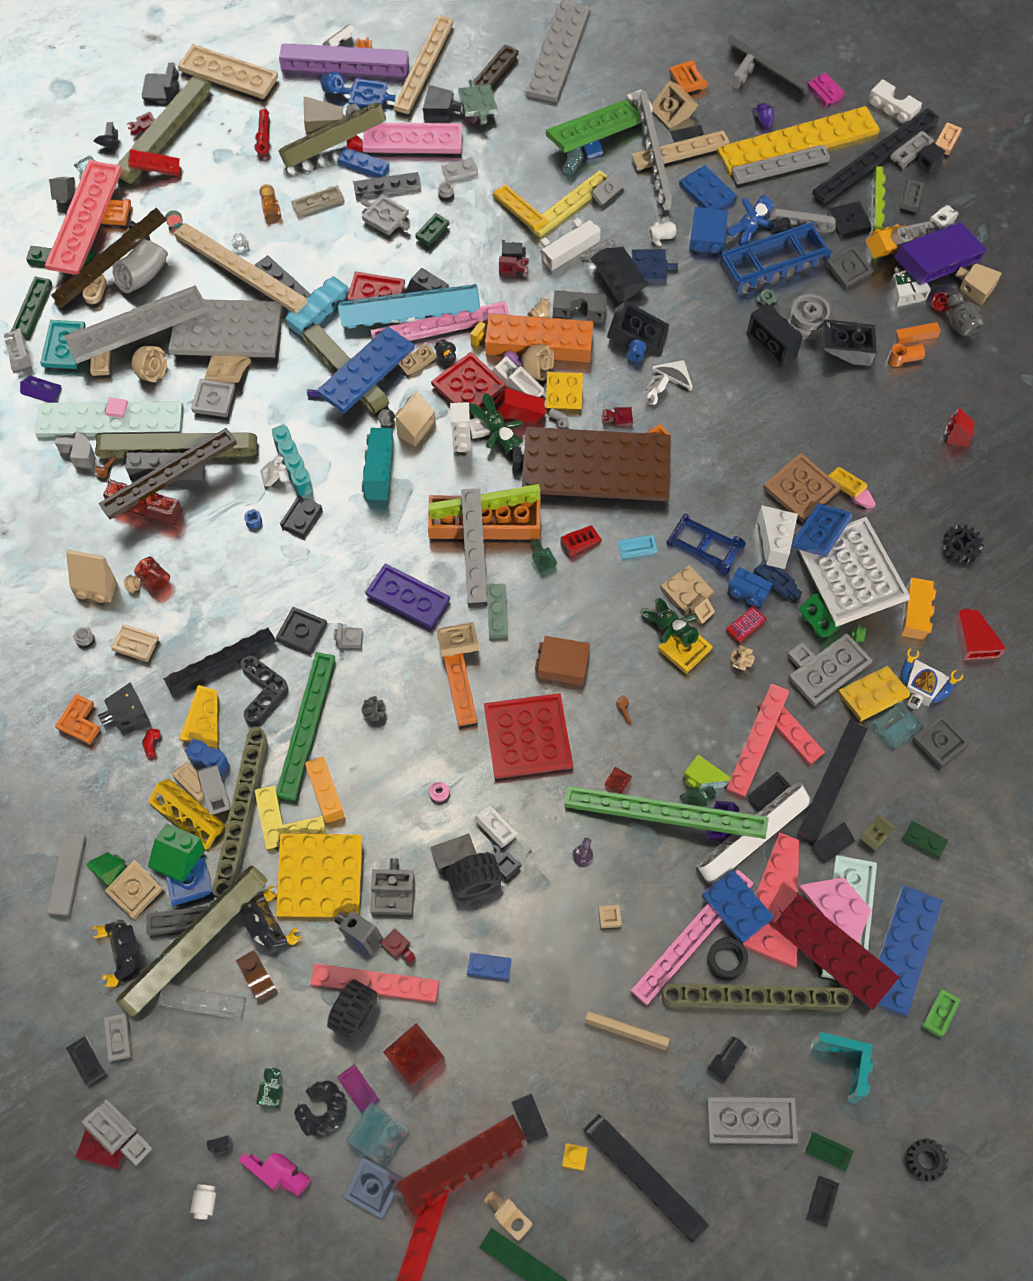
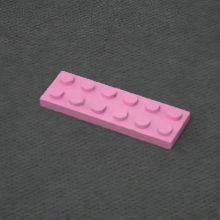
M381 123L363 133V152L461 154L462 124Z

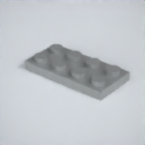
M846 633L789 675L788 679L815 707L871 665L873 660Z
M707 1098L709 1144H798L795 1098Z

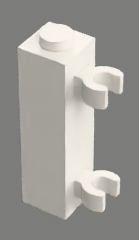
M579 218L572 220L574 224L572 226L573 230L551 244L546 237L540 240L542 243L540 246L542 261L553 271L600 242V228L591 220L582 224Z

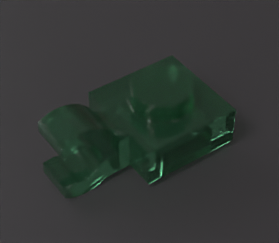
M538 538L531 541L532 545L530 547L534 552L532 559L540 573L557 565V561L549 547L543 549Z
M713 786L702 792L696 787L680 795L679 798L682 804L707 807L706 801L715 798L717 793Z
M274 1067L272 1069L265 1068L264 1079L266 1082H260L257 1105L274 1109L279 1108L283 1087L278 1085L280 1069Z

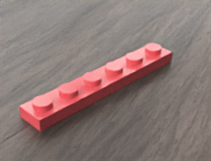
M774 684L770 685L730 779L727 791L744 798L746 797L787 700L789 690Z
M314 963L311 986L343 990L349 982L355 979L378 993L377 995L436 1003L439 980Z

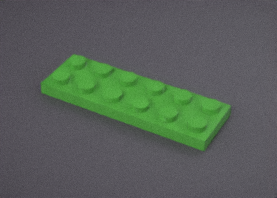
M622 100L546 129L545 135L565 153L641 123L640 112L628 101Z

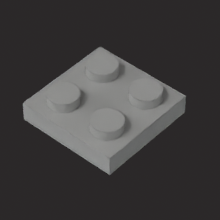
M199 379L191 407L192 413L227 417L235 385L233 383Z

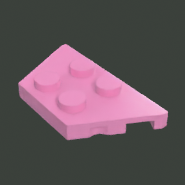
M844 877L800 886L799 889L817 910L855 941H859L872 910Z

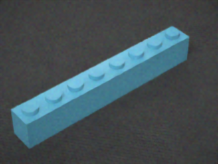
M477 284L343 301L339 302L338 309L342 327L355 328L360 324L371 326L376 322L387 324L391 320L403 322L407 321L408 318L414 317L415 319H423L429 315L440 317L444 313L456 315L460 311L476 312L477 309H480L478 286Z

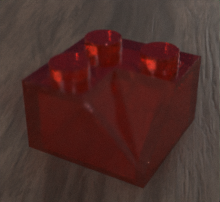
M417 1023L383 1051L411 1089L445 1061L444 1055Z

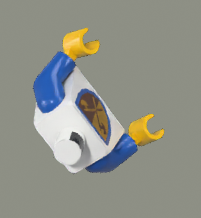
M911 648L907 650L908 659H905L900 671L901 682L910 691V699L907 704L912 709H918L921 703L929 706L931 702L937 703L947 698L955 688V683L963 679V674L960 679L954 678V673L957 670L951 673V680H948L949 676L918 660L913 662L914 659L918 658L919 651L917 650L916 655L912 657L909 655Z

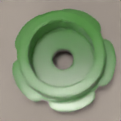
M858 625L857 628H853L852 639H855L856 643L864 642L866 627Z

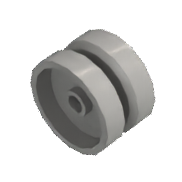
M814 294L799 296L792 305L788 322L801 333L802 339L813 340L819 338L823 334V319H829L830 306L826 300Z

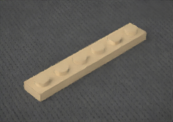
M723 130L660 146L663 163H668L715 151L718 147L729 145L730 142ZM650 149L631 155L636 170L654 166L653 162L650 163L649 159Z

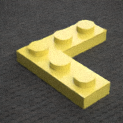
M275 785L255 790L267 850L280 846V833L326 834L323 816L283 825Z

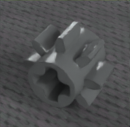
M377 696L363 701L362 714L365 716V719L370 718L371 722L384 717L383 714L386 711V706L382 699L377 700Z

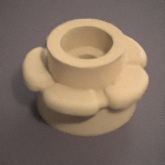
M128 575L124 580V588L131 593L139 590L140 582L138 577Z

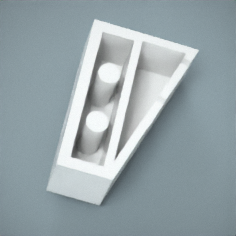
M761 505L757 521L760 525V536L763 540L766 565L785 569L798 514Z

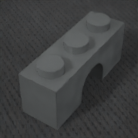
M555 290L552 318L570 319V313L574 309H582L587 313V321L604 322L606 295Z

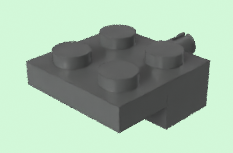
M390 858V870L372 869L371 914L412 915L414 871L398 870V858H395V863L394 858Z

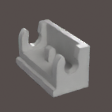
M18 328L15 331L5 333L4 338L13 337L5 340L11 370L30 367L31 362L27 345L21 329Z

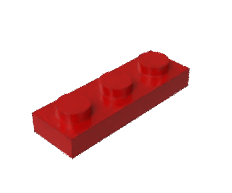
M130 149L128 167L179 176L180 158Z

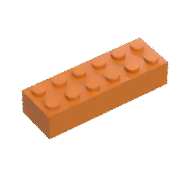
M489 313L485 354L503 356L506 351H513L519 357H522L529 347L536 344L551 346L549 349H552L554 352V360L590 363L593 321Z
M429 495V503L461 498V496ZM540 500L532 503H518L515 506L507 505L497 509L482 510L483 539L540 540ZM428 509L429 539H464L462 515L430 519Z

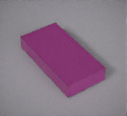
M355 1064L337 1076L361 1113H364L380 1101Z

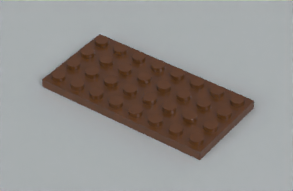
M526 427L522 487L539 484L540 494L669 501L671 435Z

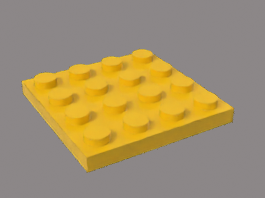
M280 833L276 916L336 918L340 912L348 915L351 911L360 915L363 835Z

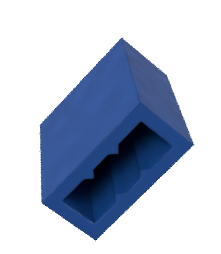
M695 207L689 250L722 254L728 211Z

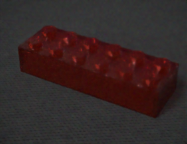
M511 1115L395 1183L393 1193L404 1214L408 1215L411 1213L412 1216L424 1210L426 1203L430 1201L432 1204L444 1198L443 1195L448 1190L454 1192L460 1189L468 1178L473 1181L481 1176L488 1166L491 1170L501 1164L505 1156L508 1155L509 1158L515 1156L524 1147L522 1144L526 1140V1136L514 1115Z

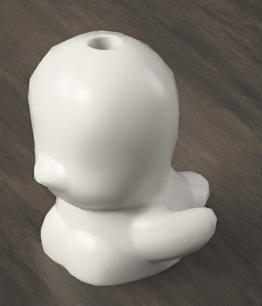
M671 221L661 224L655 222L652 226H649L650 240L657 246H661V239H671L676 235V226Z

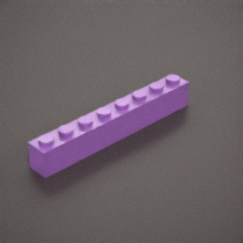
M281 43L279 62L282 70L407 77L409 55L408 50Z

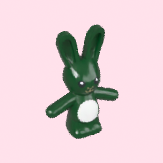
M485 393L482 401L488 413H485L474 403L469 404V412L480 419L487 430L493 432L486 442V447L492 448L498 439L505 452L509 454L514 450V446L519 447L522 444V440L511 429L521 427L523 423L521 420L505 423L503 415L496 410L491 395Z
M662 598L655 600V606L660 612L659 614L648 608L641 609L640 614L643 619L655 622L660 629L665 630L660 637L661 643H666L672 634L685 648L690 647L691 644L698 640L699 633L697 628L689 625V623L698 619L697 614H691L679 619L677 613L670 610Z

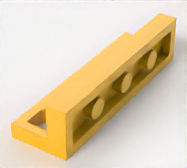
M170 778L156 784L148 802L180 829L200 837L205 850L211 847L217 835L225 832L226 824L215 815H210L209 810ZM158 794L163 796L165 804H161L156 800ZM171 806H175L178 809L179 816L173 814ZM186 818L192 820L194 828L187 826ZM200 830H204L209 834L207 841L202 838Z

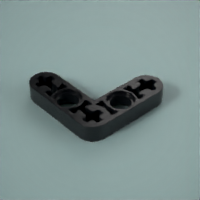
M249 655L241 660V668L246 675L264 687V689L244 710V718L248 724L257 725L284 697L288 691V685L283 677L256 657ZM253 662L254 667L257 669L256 672L250 666L247 668L246 664ZM262 672L270 674L266 680H261L259 675ZM274 680V682H275L277 685H279V686L282 684V687H283V688H282V689L278 688V689L276 690V687H275V685L272 683V681ZM264 697L271 698V702L268 705H262L261 700ZM250 713H252V714L256 713L257 717H256V718H254V717H251V718H250V715H249V714H250Z

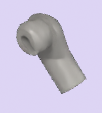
M551 408L548 416L556 419L559 429H567L569 426L567 415Z

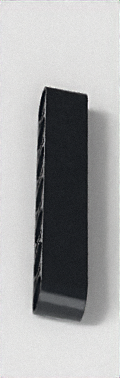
M850 718L798 830V836L813 843L817 842L868 730V726Z
M597 1113L582 1129L584 1133L692 1243H695L709 1227L708 1223L602 1115Z

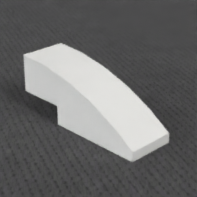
M507 356L492 370L512 390L536 397H541L546 391L521 366L518 368Z

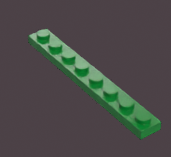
M315 653L276 790L277 798L296 801L306 766L305 762L308 759L334 665L335 655Z

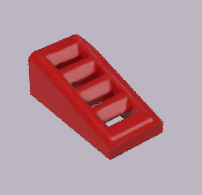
M591 525L562 536L560 543L569 557L600 542L602 539ZM589 532H591L594 536L593 539H591L588 535ZM583 535H585V537L587 538V541H585V540L583 539V537H582Z

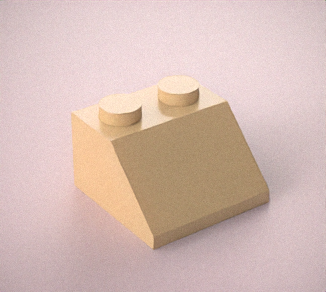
M672 81L666 84L651 104L653 112L669 128L688 119L698 107V104L680 85Z

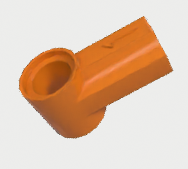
M895 344L890 351L887 362L892 367H899L904 362L922 360L925 357V348L921 344L910 346Z

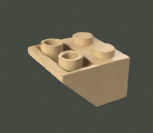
M415 392L412 397L409 396L404 407L399 409L395 415L397 436L416 446L435 422V411L418 392Z

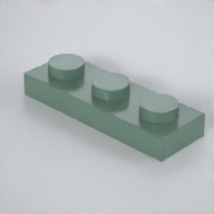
M506 583L487 584L489 639L508 638Z

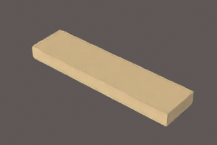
M590 1011L586 1015V1024L666 1050L670 1039L665 1036Z

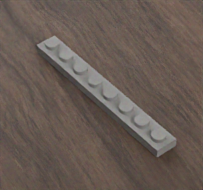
M642 91L640 92L639 99H637V108L641 110L640 121L644 123L643 134L647 136L646 147L650 149L649 159L650 163L653 162L654 165L652 166L653 176L657 178L656 189L660 191L659 202L660 204L663 203L664 210L671 209L672 196L647 92Z

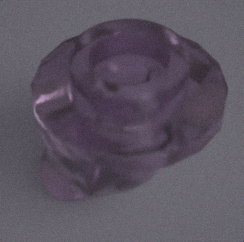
M584 838L582 845L576 846L573 850V859L578 864H587L592 860L591 839Z

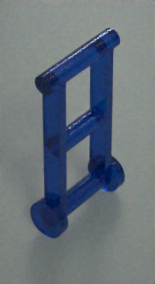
M683 514L667 539L666 544L669 546L674 544L716 564L715 567L719 572L728 574L730 571L729 564L739 548L743 549L746 542L738 536H734L732 539L691 520L688 514ZM685 525L705 534L697 548L678 539ZM712 537L732 546L724 560L704 551Z

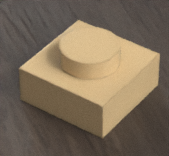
M703 596L689 608L692 614L698 615L697 622L701 624L715 613L707 597Z
M620 905L599 906L601 929L622 926Z

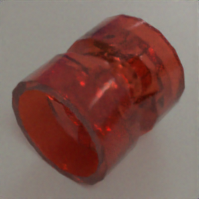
M153 557L144 558L134 569L135 575L152 592L160 591L170 580V574L163 567H160V564Z

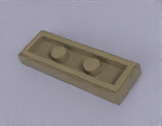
M338 185L298 198L291 201L299 217L344 201V196Z

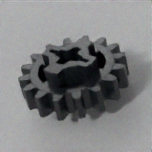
M958 524L956 528L950 527L949 531H946L942 540L944 544L942 550H947L945 555H951L952 561L958 559V563H961L964 560L968 564L970 560L974 562L981 555L984 548L982 544L984 539L978 538L980 532L974 533V527L969 530L967 525L961 528Z

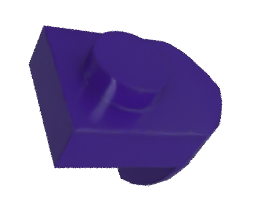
M767 103L757 104L756 108H752V115L759 117L761 124L766 128H769L773 122L774 110L773 106H769Z

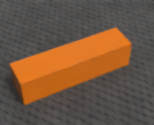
M938 322L903 328L895 331L894 339L896 344L939 337L941 330Z

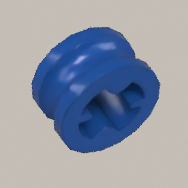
M251 509L245 513L244 519L248 527L257 528L261 525L262 518L259 511Z

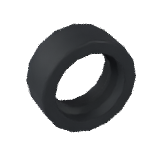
M723 937L716 940L711 945L707 955V964L710 971L716 977L723 980H732L739 977L748 963V953L745 946L739 940L731 937ZM722 947L734 948L739 954V965L731 971L721 969L715 961L716 952Z

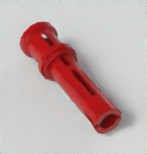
M267 109L259 110L258 132L255 134L256 144L254 145L255 151L259 154H266L269 151V111Z

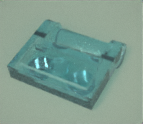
M903 701L896 703L893 709L878 720L875 719L870 722L873 730L892 751L924 727L907 709ZM899 713L903 716L902 719L887 730L883 728L884 724Z

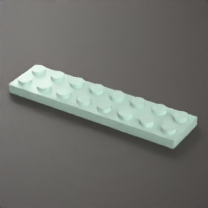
M182 401L128 402L124 418L106 416L105 410L108 402L39 403L35 428L36 437H75L76 433H81L86 437H95L100 434L181 433L183 403Z

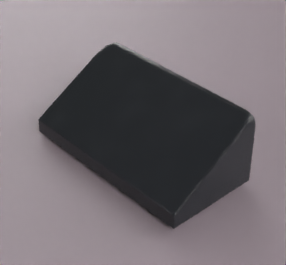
M843 822L815 842L811 849L825 864L854 843L855 839L846 823Z

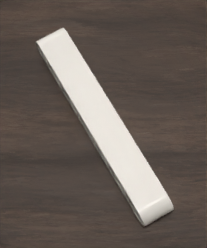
M802 783L790 786L756 814L757 816L769 817L766 839L732 834L698 862L697 868L708 884L720 880L811 804L812 800Z

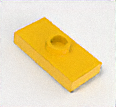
M839 466L828 475L841 486L842 491L853 498H856L867 489V483Z

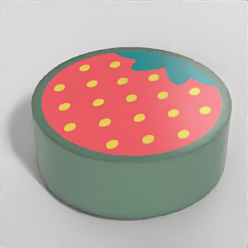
M171 210L165 215L166 223L170 227H178L183 222L182 214L179 211Z

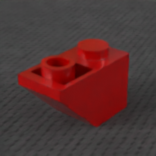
M958 408L955 415H951L949 425L947 424L945 429V435H947L946 443L968 447L973 438L975 422L962 409Z

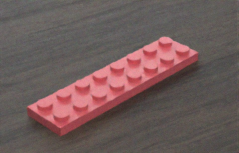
M88 161L46 261L45 267L47 270L73 275L79 274L122 171L120 165Z

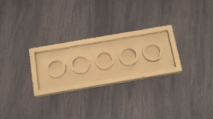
M195 44L191 45L178 64L179 71L265 99L278 79V72Z

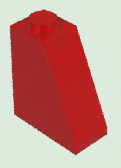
M505 388L494 401L495 408L503 415L504 422L521 420L524 423H537L546 413L545 399Z
M964 608L957 612L954 617V623L962 660L1000 658L1006 650L1005 645L978 609Z

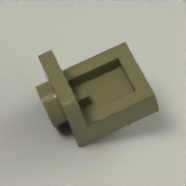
M878 815L861 835L860 839L876 851L895 829V826L882 815Z

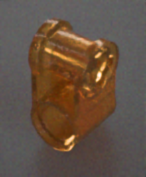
M269 184L262 185L259 193L264 218L274 214L281 215L273 186Z

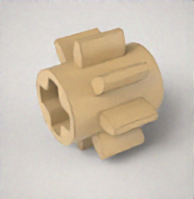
M741 645L739 649H734L730 657L731 661L734 662L732 666L743 671L746 670V667H751L755 659L753 654H751L753 650Z

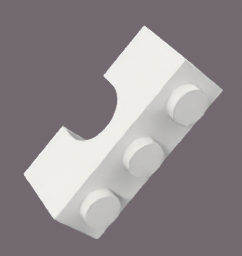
M882 79L871 90L868 100L870 104L903 124L919 115L922 106L921 102L910 95L904 100L893 98L896 87Z
M469 402L450 403L453 452L471 451Z

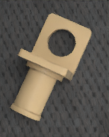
M491 1191L485 1197L484 1202L496 1212L494 1217L517 1241L532 1227V1222L517 1209L511 1199H507L504 1202L495 1191ZM515 1219H521L524 1222V1227L520 1231L512 1229V1223Z

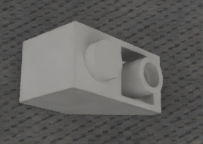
M218 765L198 770L210 815L229 810V798Z

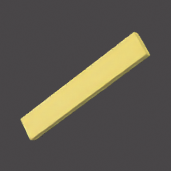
M599 170L542 213L547 219L548 224L534 233L538 237L543 236L593 198L590 192L606 180L608 176Z

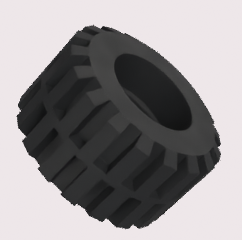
M478 853L464 857L453 863L446 870L453 896L459 898L473 897L495 888L503 879L495 855L492 853Z
M353 979L337 997L328 1016L327 1027L352 1040L361 1032L372 1014L378 993Z

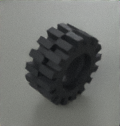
M927 1138L920 1139L911 1144L906 1150L905 1159H907V1162H905V1166L909 1167L908 1172L913 1173L915 1179L919 1178L922 1182H931L945 1174L944 1171L948 1168L946 1163L949 1160L945 1157L947 1154L946 1150L943 1151L941 1149L943 1146L936 1144L937 1141H930ZM921 1152H929L934 1157V1166L931 1169H925L920 1165L918 1157Z

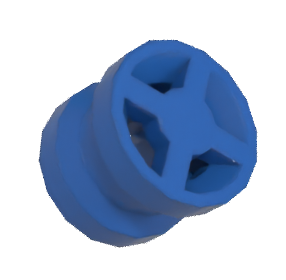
M640 340L630 341L626 354L627 358L635 362L642 361L646 344Z

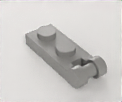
M921 131L893 152L890 159L893 162H897L898 166L904 169L909 162L920 155L921 150L925 146H929L934 142V139Z

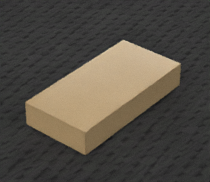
M186 761L172 773V776L198 802H201L205 797L198 772Z

